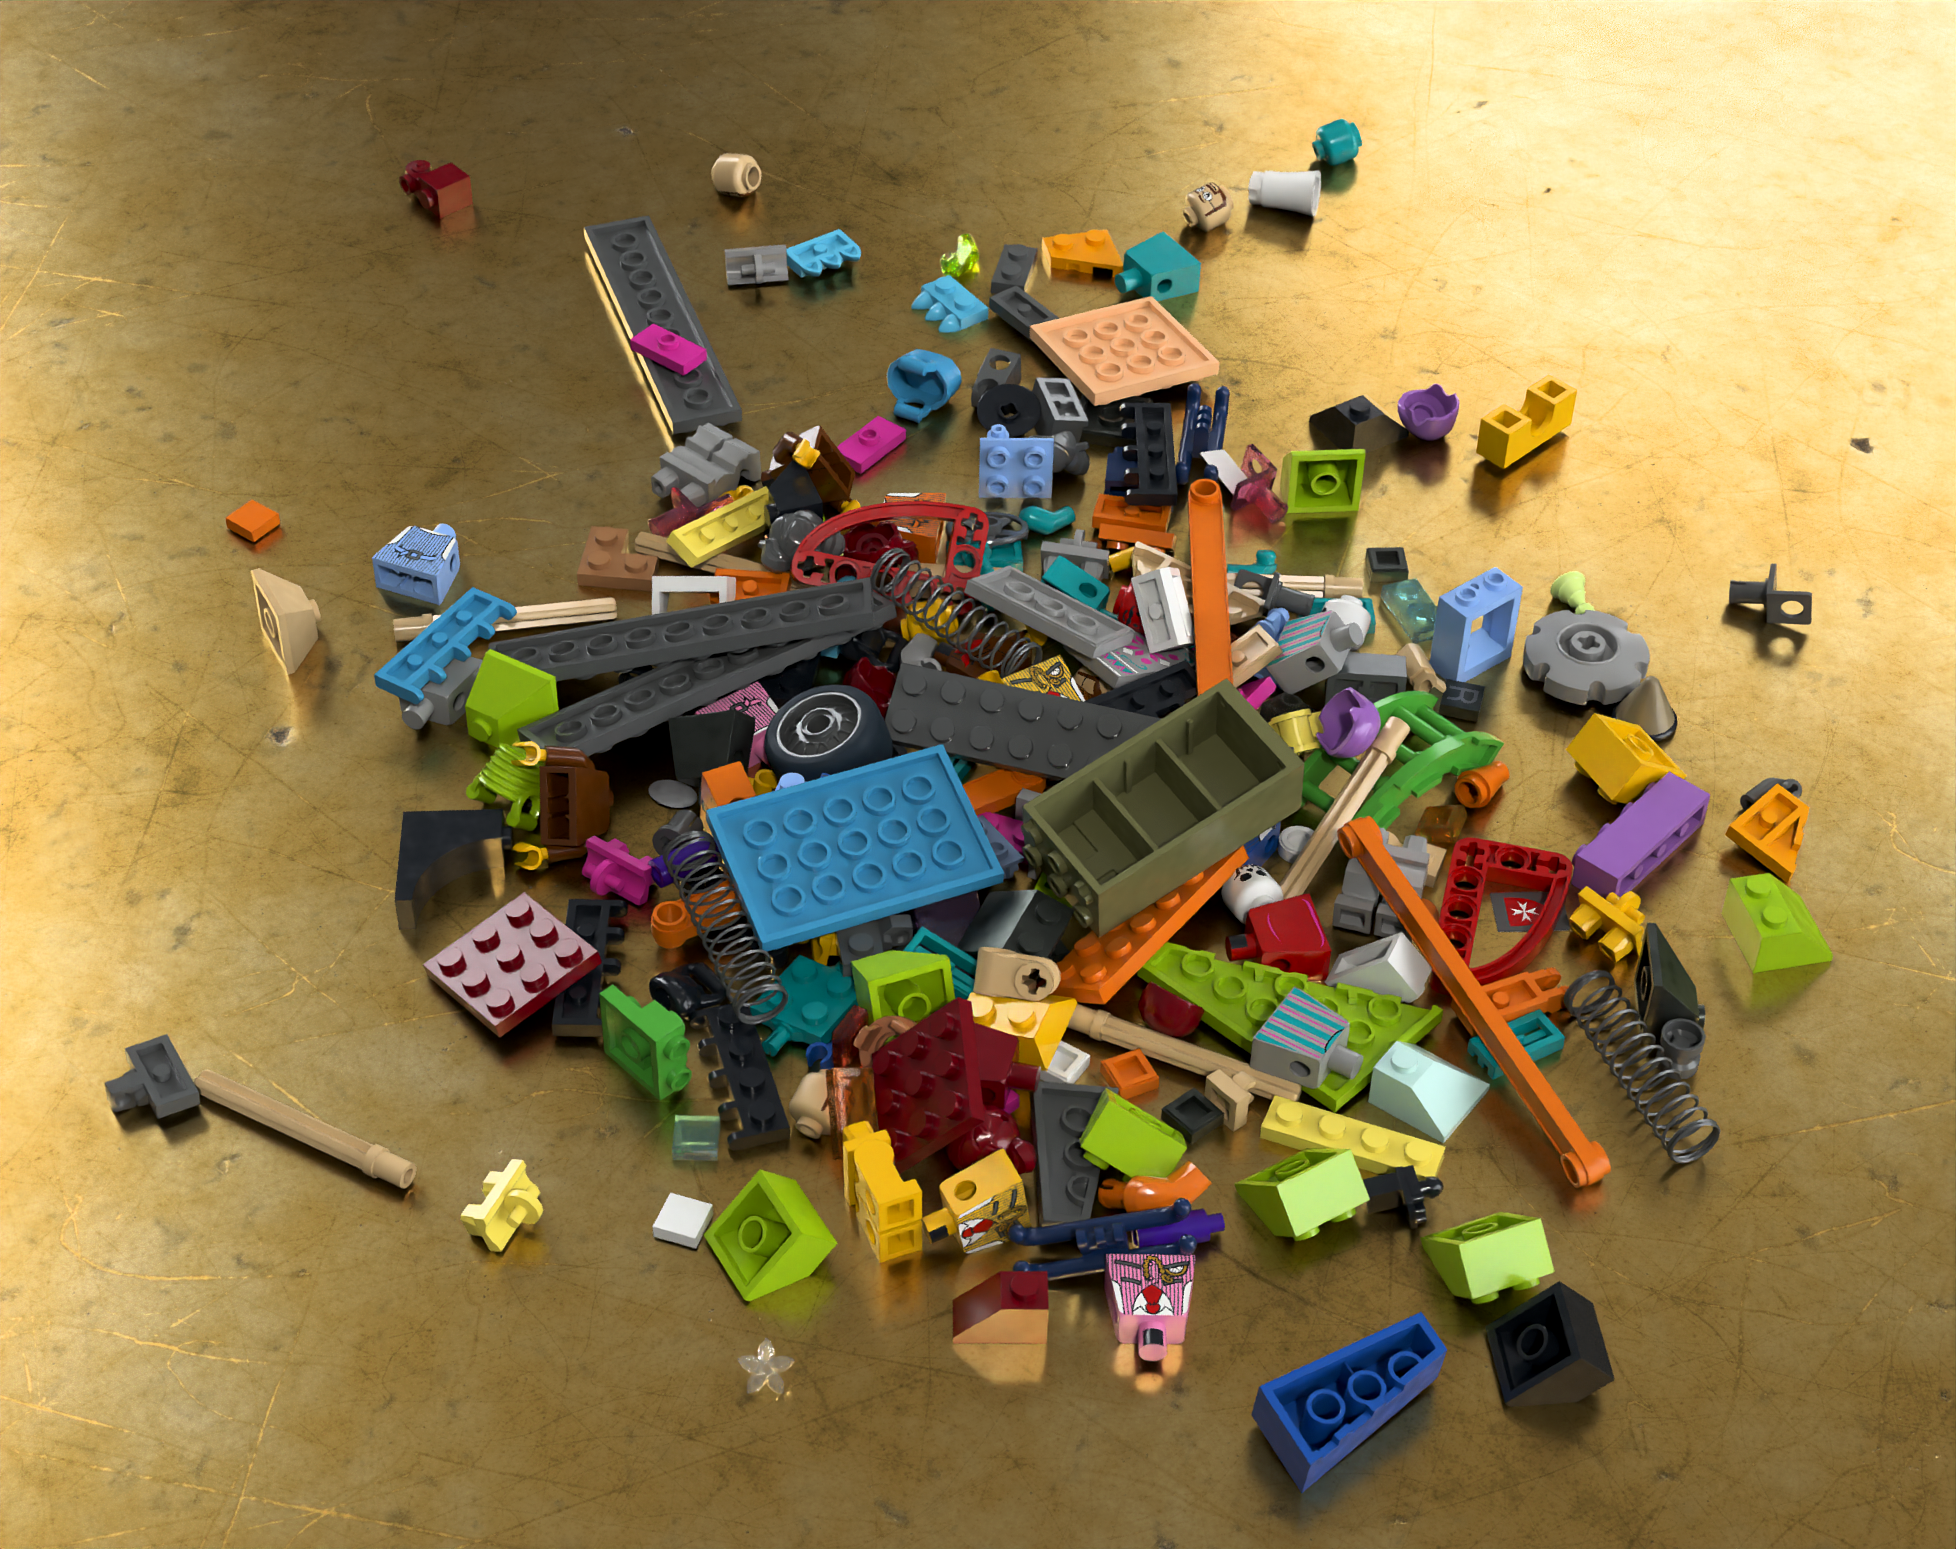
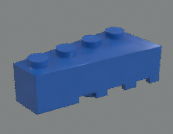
M1419 1312L1259 1386L1251 1415L1301 1493H1303L1437 1379L1447 1348L1423 1313Z

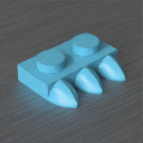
M840 229L786 249L787 265L801 278L808 275L817 277L825 268L838 269L844 261L857 262L861 257L860 247Z
M950 275L922 285L921 293L915 298L911 306L912 309H929L925 316L927 321L943 320L938 328L939 332L963 330L987 320L989 308Z

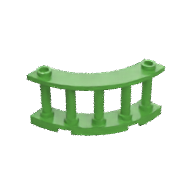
M1425 691L1400 692L1373 703L1380 713L1381 726L1379 732L1389 717L1394 716L1406 722L1412 733L1431 746L1422 752H1414L1402 743L1396 751L1397 755L1395 758L1403 763L1404 766L1391 777H1382L1380 775L1372 788L1374 790L1373 795L1355 813L1352 820L1371 816L1380 828L1386 830L1400 815L1398 806L1411 794L1419 798L1428 790L1441 783L1443 774L1451 772L1455 776H1459L1464 771L1490 764L1504 745V742L1486 732L1463 731L1433 710L1439 698ZM1320 745V749L1315 750L1304 762L1301 807L1309 800L1327 813L1335 799L1318 786L1337 765L1352 775L1360 760L1355 757H1333L1328 755Z

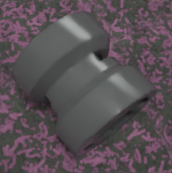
M1677 1018L1666 1022L1663 1026L1659 1046L1664 1049L1663 1057L1672 1059V1069L1681 1072V1079H1688L1694 1076L1698 1070L1700 1053L1703 1051L1706 1035L1701 1026L1694 1021ZM1657 1049L1656 1058L1661 1055L1659 1049ZM1662 1060L1658 1064L1657 1069L1660 1072L1668 1070L1669 1063ZM1670 1073L1667 1076L1669 1078L1678 1080L1677 1074Z

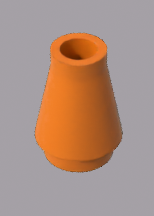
M1493 761L1488 765L1462 772L1455 784V795L1459 802L1469 808L1486 806L1501 785L1509 779L1507 766L1501 761Z

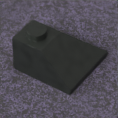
M1647 922L1634 978L1636 1007L1639 1014L1638 1021L1646 1023L1648 1028L1646 1033L1655 1035V1045H1660L1662 1028L1666 1022L1672 1019L1684 1018L1692 1020L1704 1029L1705 1006L1698 1004L1695 984L1657 924ZM1638 1024L1639 1033H1643V1026ZM1645 1036L1640 1044L1651 1045L1652 1040L1650 1037Z

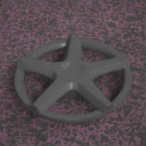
M984 512L989 520L986 542L990 548L995 545H1004L1021 539H1028L1029 526L1022 518L1000 512ZM970 516L966 522H961L962 525L971 530L967 531L966 539L963 542L958 539L957 542L965 544L971 540L975 530H981V526L975 524V517ZM1013 521L1022 526L1020 531L1003 529ZM948 522L945 527L948 541H950L953 522Z

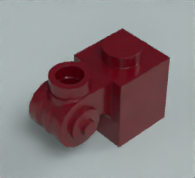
M415 160L406 165L405 175L399 178L403 192L407 195L412 193L416 195L421 205L440 219L473 204L470 176L451 162L431 171V165L428 161Z

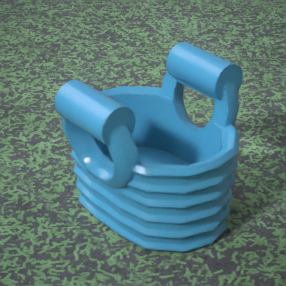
M915 349L898 358L889 365L887 371V385L894 397L898 399L894 407V415L920 423L922 418L928 416L931 411L937 410L946 404L959 389L962 382L960 370L952 359L921 349ZM915 402L924 405V407L920 409L907 405V403Z

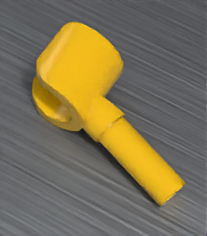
M762 769L755 774V778L748 777L756 796L772 792V789L777 787L778 780L772 770Z

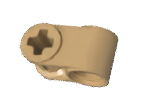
M979 947L973 992L993 997H1012L1039 1001L1058 988L1061 974L1057 964L1045 957L1020 954L1002 948ZM1037 970H1040V977L1046 979L1047 982L1039 988H1036L1035 980L1029 979V975Z

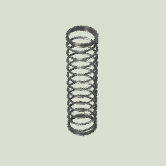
M890 549L877 560L870 575L873 590L881 593L888 600H892L895 606L902 607L905 613L913 615L916 621L924 622L928 629L935 630L936 634L939 637L946 638L949 644L957 645L960 652L968 653L970 659L979 661L981 667L992 671L994 670L993 668L1002 664L1001 674L999 675L1001 678L1007 677L1021 666L1027 658L1030 648L1033 647L1036 648V657L1032 666L1041 663L1042 649L1040 645L1031 642L1028 637L1020 639L1019 631L1016 629L1008 631V623L1004 621L997 623L996 614L986 615L987 611L984 606L975 608L974 599L968 598L964 600L963 591L958 590L954 592L953 585L951 583L943 584L942 577L939 575L932 577L931 569L927 567L921 569L920 561H911L909 554L903 551V549ZM901 553L895 556L886 566L882 574L880 588H878L875 583L880 568L889 557ZM902 556V563L896 576L883 587L889 568L894 561ZM913 563L917 564L918 571L907 582L904 591L894 596L895 586L904 578L910 565ZM927 571L929 573L928 580L919 588L914 600L905 604L906 593L915 585L920 573ZM939 579L940 585L929 597L926 606L916 611L917 600L926 592L931 580ZM945 586L950 587V595L942 602L937 613L926 619L928 608L938 598L942 588ZM891 589V596L886 595L885 592ZM955 594H960L962 597L961 602L952 611L948 621L937 627L939 615L947 608L952 597ZM902 596V604L898 603L895 599ZM972 602V610L965 616L960 627L953 633L948 634L950 623L959 614L964 603ZM913 604V612L907 610L906 606ZM979 609L983 610V618L976 624L971 635L959 642L961 630L969 623L974 612ZM924 611V619L919 618L917 614ZM993 617L995 620L994 626L987 632L982 643L970 650L972 638L982 628L985 620ZM935 619V627L930 626L928 622ZM1000 625H1005V634L996 643L993 651L982 657L983 647L992 637L995 629ZM946 626V635L940 633L938 629ZM1010 633H1016V642L1007 651L1005 657L993 665L994 655L1002 646L1006 637ZM957 634V642L951 641L949 637ZM1024 640H1025V641L1028 642V643L1024 644L1023 646H1021L1020 648H1018V649L1016 650V652L1013 654V652L1015 651L1017 645H1018L1021 641H1024ZM968 642V650L963 649L960 645ZM979 649V658H976L972 655V652ZM1025 652L1022 659L1018 662L1017 665H1015L1020 656ZM991 657L990 666L985 665L982 660ZM1008 658H1010L1005 668L1006 661Z
M705 831L683 833L675 837L666 846L663 852V861L668 868V872L674 878V884L679 890L681 899L685 902L686 910L691 914V921L697 927V934L703 939V946L709 952L708 957L712 964H714V970L720 977V983L726 990V996L733 1003L732 1009L737 1019L745 1024L766 1022L777 1016L784 1009L789 995L784 986H781L782 981L780 977L775 976V966L768 963L770 955L767 951L761 950L760 947L759 949L740 953L727 965L719 963L722 955L740 952L750 946L754 940L758 941V938L753 933L751 937H743L733 941L721 952L713 950L715 943L733 940L742 935L748 928L753 929V926L747 921V924H738L726 929L714 940L707 938L710 930L714 931L731 926L742 915L747 918V913H745L742 907V902L739 900L736 888H733L730 876L727 875L728 871L725 864L721 863V854L715 851L716 844L711 834ZM693 837H704V838H696V839L690 840V841L686 842L685 844L681 845V846L672 854L670 860L668 861V855H669L670 851H671L677 844H679L680 842H682V841H684V840H686V839H689V838H693ZM698 841L710 842L708 850L692 854L680 865L672 864L677 853L689 844ZM704 854L699 859L691 863L685 864L687 861L691 860L695 856ZM713 854L718 857V862L704 864ZM716 865L712 870H710L708 873L695 878H689L692 874H694L702 868ZM719 866H721L724 870V874L709 876L713 872H715ZM693 869L685 878L678 876L679 871ZM714 878H721L718 882H716L714 885L701 890H695L698 886H700L708 880ZM725 878L728 879V881L730 882L729 887H719L714 889L719 884H721ZM701 880L691 890L683 888L686 881ZM727 890L716 899L702 902L706 897L715 892ZM709 891L697 902L689 900L691 894ZM730 891H733L736 895L735 899L720 901ZM718 902L708 908L702 915L695 913L697 906ZM733 902L726 909L715 914L707 915L711 910L715 909L716 907L725 903ZM736 903H739L742 907L741 911L731 912L719 917L709 927L701 925L704 918L722 915L732 909ZM733 915H738V917H736L729 923H726L722 926L713 927L715 924H717L724 918ZM744 927V929L736 935H733L725 939H720L723 935L727 934L728 932L735 930L737 928ZM701 929L706 930L704 935L702 934ZM745 940H750L744 946L733 951L726 952L730 947L734 946L735 944ZM707 942H712L710 948L707 945ZM750 953H756L755 955H753L752 957L743 962L732 964L742 956L748 955ZM760 953L766 957L765 962H756L738 971L734 977L725 976L728 968L745 965L754 960ZM712 954L718 955L716 961H715L714 957L712 956ZM761 966L759 969L748 975L738 977L740 974H742L750 968ZM765 966H769L772 970L771 975H762L744 984L740 990L731 988L734 981L750 978L762 971ZM718 967H724L722 973L720 972ZM768 978L758 986L745 989L756 981ZM773 978V979H776V981L778 982V984L769 983V982H770V980ZM724 979L730 980L728 986L726 985ZM775 990L761 1000L745 1003L749 998L760 992ZM778 991L783 993L780 1004L769 1012L755 1016L740 1013L742 1006L758 1005L768 1001ZM730 992L736 993L734 999L731 996ZM740 993H744V994L739 998V1000L737 1001V999H738Z
M1595 970L1578 977L1565 992L1563 1000L1565 1007H1567L1572 1016L1577 1018L1579 1027L1585 1030L1587 1039L1591 1040L1595 1050L1601 1053L1604 1063L1610 1066L1611 1073L1618 1078L1620 1086L1627 1090L1629 1099L1635 1102L1637 1111L1644 1115L1646 1124L1653 1128L1655 1137L1661 1140V1144L1667 1151L1668 1156L1675 1162H1690L1705 1155L1714 1147L1719 1139V1125H1717L1716 1121L1707 1119L1708 1111L1706 1108L1698 1107L1699 1098L1694 1094H1689L1690 1085L1686 1082H1680L1682 1078L1681 1072L1672 1069V1059L1663 1057L1664 1049L1659 1045H1655V1035L1646 1033L1647 1025L1642 1021H1638V1011L1630 1009V1000L1621 997L1622 990L1615 985L1614 978L1609 972ZM1599 977L1609 979L1608 986L1599 988L1591 993L1580 1007L1572 1006L1574 997L1584 985ZM1616 989L1619 994L1618 997L1608 1000L1613 990ZM1606 990L1597 1000L1585 1005L1596 994ZM1620 1000L1626 1002V1009L1610 1015L1598 1028H1589L1592 1019L1607 1014L1615 1008ZM1614 1002V1003H1613L1609 1008H1607L1605 1011L1596 1014V1013H1597L1600 1009H1602L1604 1006H1606V1005L1609 1004V1003ZM1594 1010L1590 1016H1581V1013ZM1628 1012L1635 1015L1634 1021L1617 1028L1606 1040H1597L1601 1030L1615 1026L1623 1020ZM1622 1014L1617 1020L1606 1025L1608 1021H1610L1617 1015ZM1581 1019L1587 1020L1586 1026L1583 1025ZM1636 1024L1643 1026V1033L1630 1037L1616 1051L1606 1052L1609 1042H1614L1632 1031ZM1630 1026L1625 1032L1614 1037L1618 1032ZM1589 1031L1596 1032L1594 1038L1590 1035ZM1645 1036L1651 1038V1045L1637 1050L1624 1063L1614 1064L1617 1054L1631 1050ZM1638 1038L1633 1044L1622 1049L1625 1045ZM1597 1043L1605 1044L1603 1045V1048L1600 1049ZM1653 1048L1660 1050V1057L1646 1062L1633 1075L1622 1076L1626 1066L1641 1061ZM1646 1051L1644 1054H1642V1055H1641L1640 1057H1638L1637 1059L1632 1060L1635 1056H1637V1055L1640 1054L1641 1052ZM1606 1055H1613L1611 1062L1607 1060ZM1662 1060L1669 1063L1668 1070L1655 1074L1640 1088H1631L1635 1078L1649 1073ZM1655 1063L1654 1065H1652L1651 1067H1649L1647 1070L1641 1072L1644 1068H1646V1067L1649 1066L1650 1064ZM1614 1067H1622L1619 1074L1615 1071ZM1670 1073L1677 1074V1082L1666 1085L1657 1091L1650 1100H1640L1643 1090L1658 1085ZM1659 1076H1662V1077L1659 1078L1657 1081H1655L1654 1083L1650 1084V1083H1651L1652 1081H1654L1656 1078H1658ZM1622 1079H1630L1628 1086L1624 1084ZM1678 1085L1686 1087L1685 1095L1674 1098L1659 1112H1648L1653 1102L1667 1097ZM1671 1088V1089L1668 1090L1666 1093H1664L1663 1095L1659 1096L1661 1093H1663V1092L1666 1091L1667 1089ZM1631 1091L1638 1092L1636 1098L1632 1096ZM1689 1097L1695 1100L1694 1107L1682 1111L1668 1124L1657 1125L1661 1115L1676 1109ZM1639 1103L1647 1104L1645 1111L1641 1109ZM1696 1110L1703 1111V1119L1692 1121L1681 1127L1672 1138L1666 1137L1670 1127L1684 1122ZM1648 1116H1656L1653 1123L1650 1122ZM1710 1125L1713 1127L1712 1132L1699 1144L1688 1149L1673 1150L1680 1139L1692 1135L1702 1126ZM1656 1128H1665L1662 1136L1658 1133ZM1697 1148H1700V1149L1694 1151L1693 1153H1690V1154H1687V1155H1684V1156H1676V1155L1673 1154V1153L1682 1154V1153L1691 1152V1151H1693V1150H1695V1149H1697Z

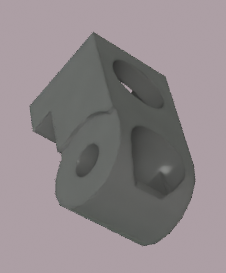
M990 348L973 386L971 395L972 407L977 408L981 396L995 386L1002 384L1019 385L1021 381V354ZM996 361H1006L1009 363V366L1005 369L997 370Z

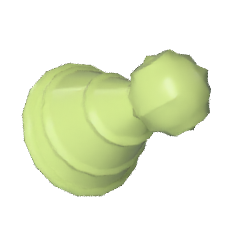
M1577 571L1568 572L1553 582L1551 595L1553 598L1567 603L1570 607L1576 608L1574 614H1584L1585 610L1595 611L1590 603L1585 602V577L1582 573Z

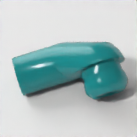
M1067 505L1054 512L1037 506H1029L1022 509L1018 516L1023 521H1026L1029 530L1042 535L1052 534L1075 522L1076 519L1073 509Z
M1259 550L1256 553L1257 560L1251 565L1228 564L1227 573H1238L1239 570L1243 569L1256 574H1273L1278 565L1275 563L1276 553L1272 550Z

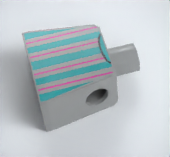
M1332 610L1289 620L1286 622L1277 642L1281 647L1282 653L1267 664L1266 668L1286 695H1292L1341 671L1350 648L1362 644V631L1356 623L1345 625L1338 614Z
M1294 986L1253 1037L1250 1067L1257 1071L1314 1089L1323 1083L1332 1070L1351 1080L1354 1079L1363 1063V1055L1347 1048L1350 1030L1349 1022Z

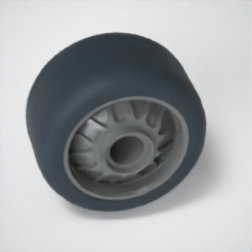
M824 685L798 694L778 710L770 721L765 734L766 756L778 782L787 773H798L804 777L805 782L819 779L822 772L833 775L890 759L893 752L890 732L876 703L863 691L848 685Z

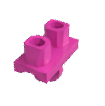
M596 836L587 839L586 848L588 856L582 868V875L591 879V891L601 896L606 895L609 891H613L638 906L647 902L649 886L655 883L651 876L652 866L648 865V862L653 858L645 856L644 858L637 859L631 856L627 845L616 838L609 842Z

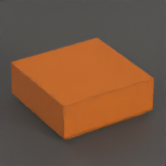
M250 500L225 518L228 529L252 542H255L280 524L279 513L254 500Z
M1140 1048L1101 1061V1074L1110 1087L1119 1088L1118 1095L1124 1099L1159 1088L1160 1078Z

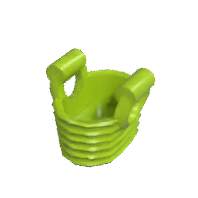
M500 743L494 755L490 756V761L486 763V767L474 778L473 783L468 785L466 795L470 799L488 804L496 800L497 794L512 801L511 812L506 817L507 824L518 829L533 831L537 826V819L540 816L539 766H544L543 762L539 761L534 766H515L511 763V760H525L526 751L512 745ZM528 798L532 800L530 812H521L524 802Z

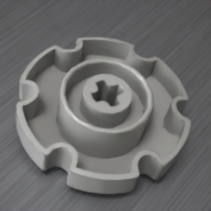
M1563 610L1549 614L1534 624L1532 635L1526 636L1523 665L1529 678L1544 682L1543 691L1555 698L1580 705H1586L1589 700H1597L1603 705L1622 701L1640 684L1641 679L1646 678L1650 654L1644 638L1640 634L1628 632V623L1610 614L1594 610H1585L1584 614H1574L1570 610Z

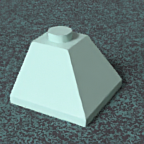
M1396 1041L1373 1067L1368 1102L1444 1144L1489 1091L1490 1084L1416 1044Z

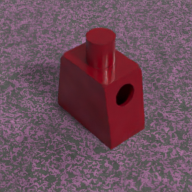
M974 1022L983 1102H990L997 1107L1005 1109L1012 1088L1036 1093L1041 1067L1019 1062V1039L1014 1035Z

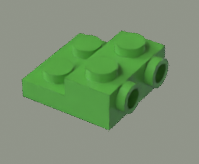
M614 985L600 992L604 1052L659 1101L674 1091L683 1089L689 1083L692 1071L686 1067V1054L690 1048V1042L684 1037L686 1029L679 1015L674 1011L666 1010L656 1000L641 1008L634 997L626 996Z

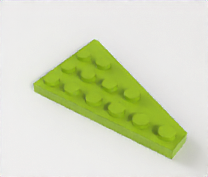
M1166 942L1137 971V976L1147 983L1150 981L1156 983L1182 999L1204 1009L1202 1021L1250 1054L1253 1037L1294 986L1345 1018L1350 1024L1347 1048L1363 1055V1063L1358 1074L1351 1080L1332 1070L1318 1088L1311 1089L1302 1086L1304 1092L1333 1112L1339 1110L1371 1082L1373 1067L1396 1041L1416 1044L1442 1022L1443 1009L1437 1005H1433L1432 1009L1428 1010L1401 1003L1402 997L1381 995L1369 989L1339 982L1336 988L1308 981V975L1297 972L1288 973L1276 967L1246 960L1243 966L1216 960V953L1203 950L1194 951L1186 946Z

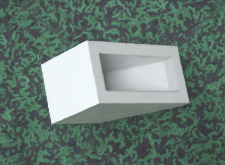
M1403 932L1339 954L1325 983L1327 986L1335 988L1338 982L1369 989L1381 995L1402 997V1002L1410 1003L1419 998L1424 992V984L1432 968Z

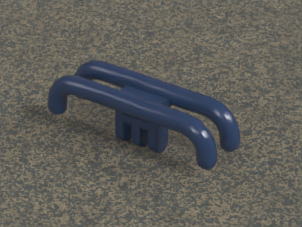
M1192 383L1187 389L1184 422L1178 460L1175 466L1178 485H1185L1189 481L1192 458L1204 459L1200 454L1201 452L1223 449L1230 397L1229 389L1225 386H1220L1216 390L1213 420L1211 407L1207 405L1200 406L1201 386L1197 383ZM1206 462L1203 479H1211L1218 483V468Z
M1179 1198L1172 1205L1143 1211L1042 1227L1027 1228L1020 1224L1012 1225L1008 1230V1237L1017 1245L1038 1246L1077 1240L1078 1248L1083 1256L1039 1264H1031L1020 1260L1014 1264L1013 1271H1048V1281L1103 1273L1105 1272L1106 1254L1192 1255L1197 1248V1241L1190 1234H1185L1178 1241L1130 1250L1127 1238L1128 1231L1170 1225L1186 1219L1192 1209L1191 1203L1188 1199Z

